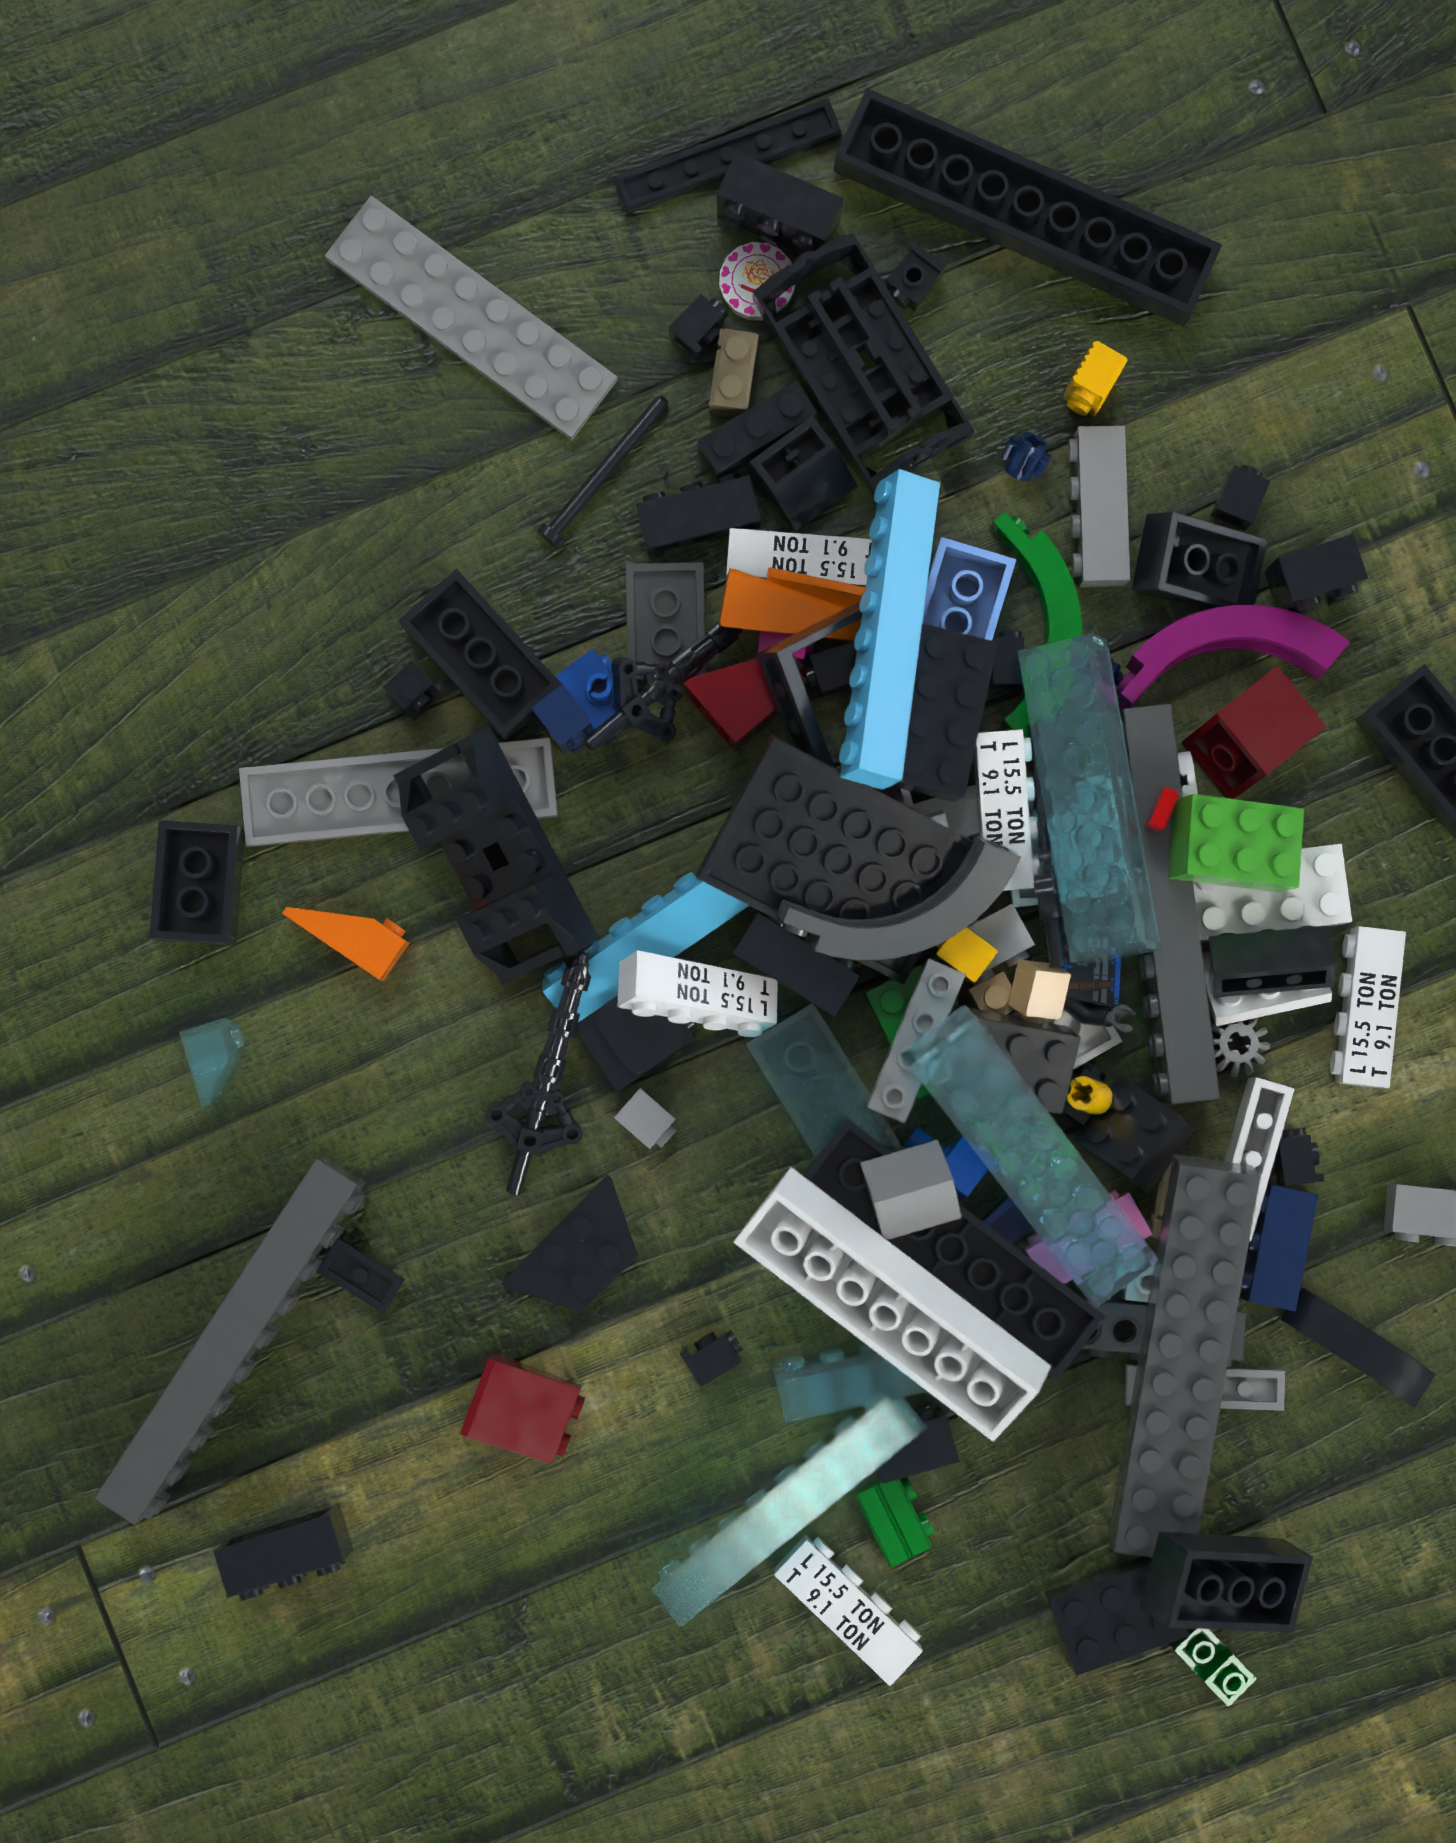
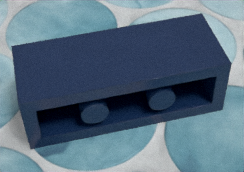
M1267 1184L1258 1215L1256 1230H1254L1252 1240L1249 1241L1247 1252L1251 1253L1248 1269L1244 1268L1241 1286L1243 1300L1296 1311L1318 1194Z

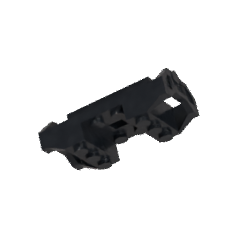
M854 233L832 239L816 251L809 250L795 259L794 264L776 272L753 291L752 300L759 310L772 338L791 369L796 367L832 425L833 438L872 497L875 494L878 483L896 470L901 469L910 472L935 456L953 449L972 438L974 429ZM841 261L856 275L844 282L842 277H839L829 283V289L821 293L820 290H817L807 296V304L804 307L777 321L775 300L790 287L818 270ZM866 349L876 365L863 373L861 368L866 366L859 353ZM944 413L947 430L928 438L922 446L913 447L903 453L878 473L864 465L863 460Z
M490 726L466 736L443 750L393 775L399 786L401 816L419 850L440 841L475 908L473 912L458 919L456 922L474 956L498 976L502 985L549 962L576 953L599 939ZM463 754L473 779L433 799L421 774ZM548 923L559 941L518 962L507 941Z

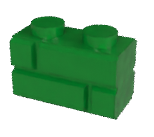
M908 1477L883 1484L880 1478L853 1491L889 1568L932 1547L928 1537L935 1533L925 1512L917 1515L911 1501L916 1499L917 1495Z

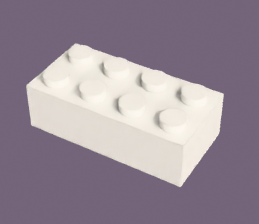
M1342 844L1302 849L1299 888L1283 892H1271L1193 882L1200 942H1207L1208 936H1218L1223 933L1241 934L1259 932L1264 929H1297L1306 925L1314 927L1336 926L1352 922Z

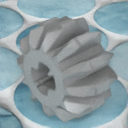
M1258 1018L1248 1019L1244 1024L1243 1021L1221 1025V1027L1211 1022V1031L1215 1035L1212 1038L1214 1056L1219 1058L1216 1063L1217 1072L1223 1071L1228 1065L1230 1077H1237L1240 1067L1246 1075H1250L1254 1072L1251 1061L1258 1065L1265 1063L1264 1057L1258 1054L1257 1051L1269 1050L1270 1044L1259 1042L1258 1037L1264 1036L1268 1031L1266 1027L1253 1030ZM1231 1034L1235 1038L1242 1037L1244 1045L1239 1046L1242 1049L1241 1053L1238 1050H1229L1227 1043L1233 1041L1229 1038Z

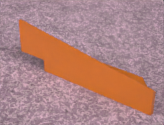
M771 567L768 568L766 579L764 580L730 568L721 599L719 624L730 628L796 634L860 602L866 587ZM861 619L823 638L855 641L856 634L861 626Z

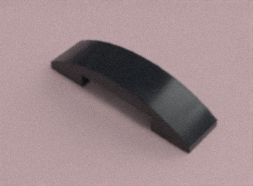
M1303 1287L1299 1292L1296 1311L1287 1310L1281 1321L1326 1348L1413 1407L1417 1405L1436 1375L1375 1332Z

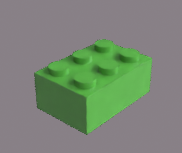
M1191 794L1177 799L1173 808L1168 879L1271 892H1283L1299 888L1304 808Z

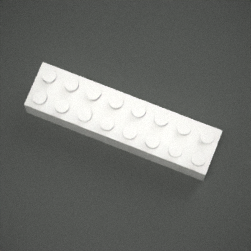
M790 1167L752 1215L734 1241L737 1246L993 1442L1039 1393L1051 1368V1365L792 1167Z

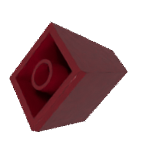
M793 655L794 661L796 663V666L798 668L799 674L801 676L802 682L806 690L808 681L806 680L807 678L805 675L808 672L806 668L802 665V663ZM757 659L691 677L684 682V692L687 698L734 752L738 751L778 716Z
M1276 666L1181 743L1187 751L1191 752L1194 760L1224 797L1235 799L1278 767L1322 731L1326 725L1318 717L1317 712L1309 706L1296 690L1292 681Z
M494 1352L487 1360L460 1435L552 1464L556 1455L564 1456L571 1438V1434L565 1432L570 1417L578 1420L586 1397L579 1395L582 1385Z

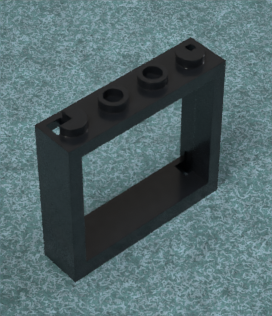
M860 602L755 654L789 744L833 767L835 766L792 653L861 619Z

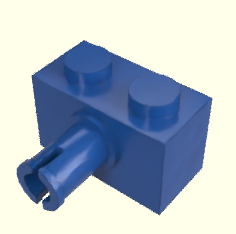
M592 648L555 677L565 686L590 719L593 729H596L616 711L612 707L614 705L612 661L605 653L598 656ZM624 725V726H623L621 729H619L615 734H617L619 731H621V730H622L623 728H625L627 725Z
M917 1126L902 1146L911 1148L934 1141V1139ZM963 1135L952 1141L945 1148L940 1144L954 1181L958 1201L969 1196L996 1160L971 1139Z

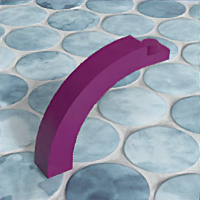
M1232 605L1204 610L1165 627L1147 640L1132 655L1125 667L1130 672L1116 687L1120 695L1114 706L1120 711L1132 708L1146 690L1170 668L1196 655L1219 650H1249L1272 655L1298 667L1318 681L1350 641L1335 630L1314 619L1276 607Z

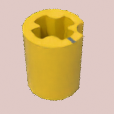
M1084 1076L1077 1077L1070 1082L1071 1091L1067 1094V1100L1072 1107L1094 1115L1102 1114L1110 1108L1113 1095L1107 1084Z

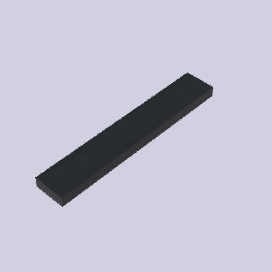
M826 98L614 175L613 181L626 215L723 181L735 152L767 165L841 138L842 131L830 100Z

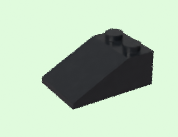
M1175 512L1146 514L1132 590L1162 599L1207 608L1254 605L1267 539Z

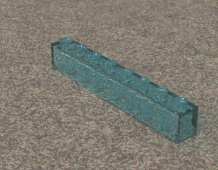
M897 1389L888 1396H885L882 1391L877 1393L863 1405L867 1413L857 1421H855L852 1415L832 1430L837 1436L827 1445L822 1440L816 1443L803 1454L807 1459L806 1463L798 1469L793 1464L788 1466L774 1478L778 1485L773 1490L767 1493L764 1488L760 1489L744 1502L749 1509L740 1517L735 1512H732L715 1526L720 1532L710 1541L704 1535L687 1549L691 1557L680 1564L675 1559L658 1573L662 1580L652 1588V1591L680 1627L704 1610L927 1429L926 1425Z

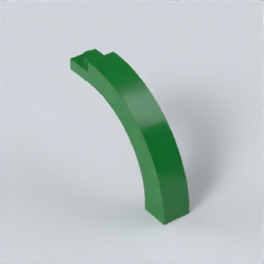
M1004 511L993 521L990 530L1015 556L1027 572L1038 594L1044 619L1045 641L1043 656L1035 681L1021 704L1000 724L1006 731L1023 730L1024 738H1029L1027 733L1028 716L1038 714L1044 735L1056 720L1068 699L1080 662L1082 619L1074 582L1056 546L1043 530L1030 540L1027 536L1029 530L1023 521L1015 515L1011 518Z

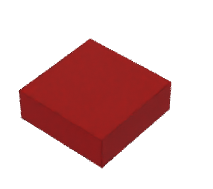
M1164 787L1159 791L1145 823V828L1156 833L1165 828L1179 796L1177 791L1168 787Z

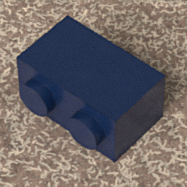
M563 684L531 707L536 719L563 755L570 750L573 754H576L586 747L583 738L594 730L592 722Z

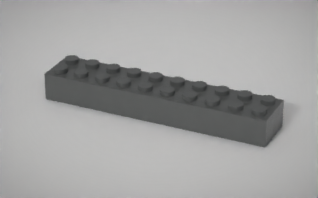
M1171 704L1123 709L1113 719V725H1109L1108 736L1111 749L1117 748L1118 763L1113 764V777L1116 778L1117 787L1122 788L1123 802H1119L1121 824L1126 825L1128 840L1124 841L1126 864H1131L1133 879L1128 880L1130 890L1128 898L1130 903L1136 902V910L1138 912L1137 918H1132V926L1140 927V930L1133 934L1135 942L1140 941L1142 957H1137V972L1139 980H1145L1147 995L1141 997V1005L1144 1019H1150L1152 1034L1146 1035V1046L1149 1058H1155L1156 1073L1151 1074L1153 1096L1159 1097L1160 1102L1163 1104L1220 1099L1194 886L1191 881L1168 879L1173 810L1165 828L1160 832L1156 833L1144 827L1161 789L1168 787L1178 792V799L1182 798Z
M1173 1154L1108 1534L1114 1552L1153 1558L1159 1531L1195 1534L1199 1532L1261 1177L1252 1165Z
M327 1157L315 1160L94 1498L95 1500L133 1525H136L144 1518L150 1520L154 1514L157 1515L162 1510L170 1497L166 1489L169 1485L172 1486L176 1480L180 1481L192 1463V1460L187 1458L191 1451L195 1452L198 1447L201 1448L214 1430V1427L209 1423L213 1417L217 1418L220 1413L223 1414L235 1398L236 1394L231 1389L235 1383L239 1384L242 1379L244 1381L247 1379L258 1360L253 1358L254 1354L258 1349L261 1350L264 1346L267 1347L280 1328L275 1325L276 1320L280 1315L289 1314L299 1300L301 1293L296 1290L301 1282L305 1283L307 1279L311 1280L323 1262V1260L318 1258L323 1248L327 1249L329 1246H333L345 1228L340 1225L344 1216L350 1213L354 1214L363 1202L366 1194L361 1190L366 1182Z

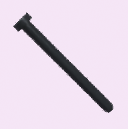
M658 396L651 402L549 525L542 523L537 529V533L555 548L560 546L564 541L560 535L667 409L668 400L665 397Z

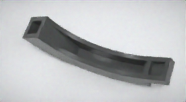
M976 836L965 860L949 881L923 902L900 913L875 919H844L822 914L782 899L777 915L783 923H786L784 929L802 937H807L808 932H810L811 934L807 942L816 952L833 957L852 960H882L915 954L955 936L983 914L1001 894L1011 879L1021 856L1008 847Z

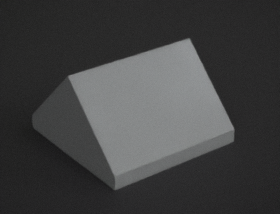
M938 1140L860 1163L881 1235L886 1240L962 1218L954 1181Z

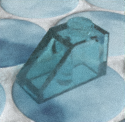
M222 1018L179 1032L202 1108H209L218 1103L242 1058L240 1047L245 1046L243 1034L239 1025H232L231 1019Z

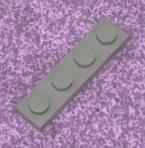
M1125 1364V1405H1131L1137 1364ZM1227 1368L1220 1408L1284 1411V1370Z

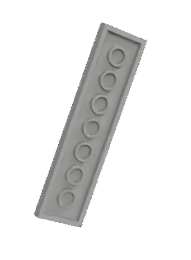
M372 195L325 254L327 261L571 441L618 381L615 374Z
M543 738L499 743L537 819L558 817L551 739ZM444 748L239 768L246 846L253 847L407 832L409 829L401 816L399 786L393 775ZM463 754L421 774L433 799L473 779Z

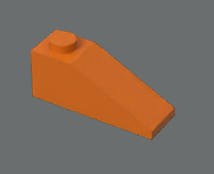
M286 907L282 912L289 919L381 981L386 979L410 944L402 938L406 931L388 918L382 924L373 918Z

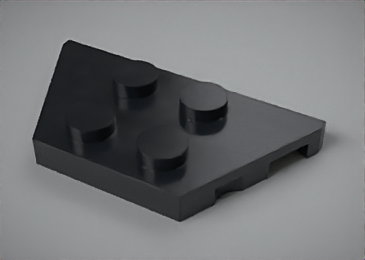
M607 1174L501 1284L506 1288L584 1312L638 1256L612 1178Z

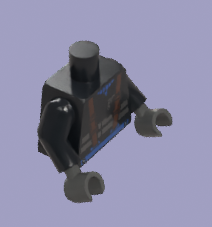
M1122 909L1116 916L1109 915L1086 920L1066 931L1063 935L1065 966L1060 968L1071 974L1063 1010L1081 1024L1103 1027L1114 1025L1125 1033L1133 1030L1132 1026L1121 1024L1123 1015L1129 1013L1136 1015V1012L1126 1005H1120L1123 935L1117 933L1120 930L1125 933L1135 934L1140 930L1138 926L1127 928L1125 925V920L1129 915L1138 914L1135 910ZM1032 956L1031 961L1049 963V957Z

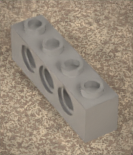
M930 959L925 961L866 1104V1109L900 1123L906 1122L966 974Z

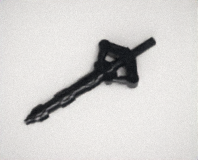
M718 622L706 632L703 638L691 647L684 649L668 664L659 661L646 664L644 661H634L625 657L615 658L612 662L611 670L613 673L614 705L612 707L616 712L583 738L585 746L590 751H594L624 725L647 733L657 740L665 742L673 740L676 735V727L673 724L676 713L674 708L676 701L680 700L683 695L680 686L699 672L702 666L717 653L721 654L737 641L738 635L745 629L723 627ZM636 676H644L646 686L642 688L640 693H638ZM656 701L664 705L659 717L652 714L648 709V706Z
M1032 714L1028 716L1027 733L1032 747V777L1038 819L1036 822L1038 847L1040 848V852H1038V875H1034V886L1038 896L1039 917L1046 926L1049 967L1060 968L1065 966L1061 921L1066 920V898L1064 888H1061L1060 879L1056 875V860L1052 853L1051 821H1049L1047 804L1049 799L1046 783L1047 774L1044 772L1042 755L1044 752L1042 723L1039 722L1038 714Z
M579 951L578 957L573 960L572 965L564 970L561 985L565 987L558 1007L553 1008L547 1028L549 1035L543 1052L539 1055L533 1075V1082H524L520 1090L514 1095H508L501 1101H491L486 1106L487 1121L493 1124L518 1150L506 1191L513 1195H521L533 1154L538 1155V1153L567 1144H576L582 1138L581 1126L574 1120L571 1111L566 1108L564 1094L557 1088L567 1060H565L569 1041L570 1038H574L580 1014L577 1013L582 991L588 990L591 975L588 972L589 954ZM518 1104L528 1110L526 1122L520 1121L510 1113L518 1107ZM557 1114L559 1125L541 1126L546 1115Z

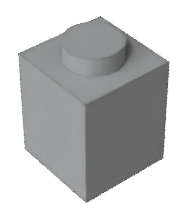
M641 1088L614 1117L649 1149L655 1143L662 1148L677 1131L671 1126L676 1119Z

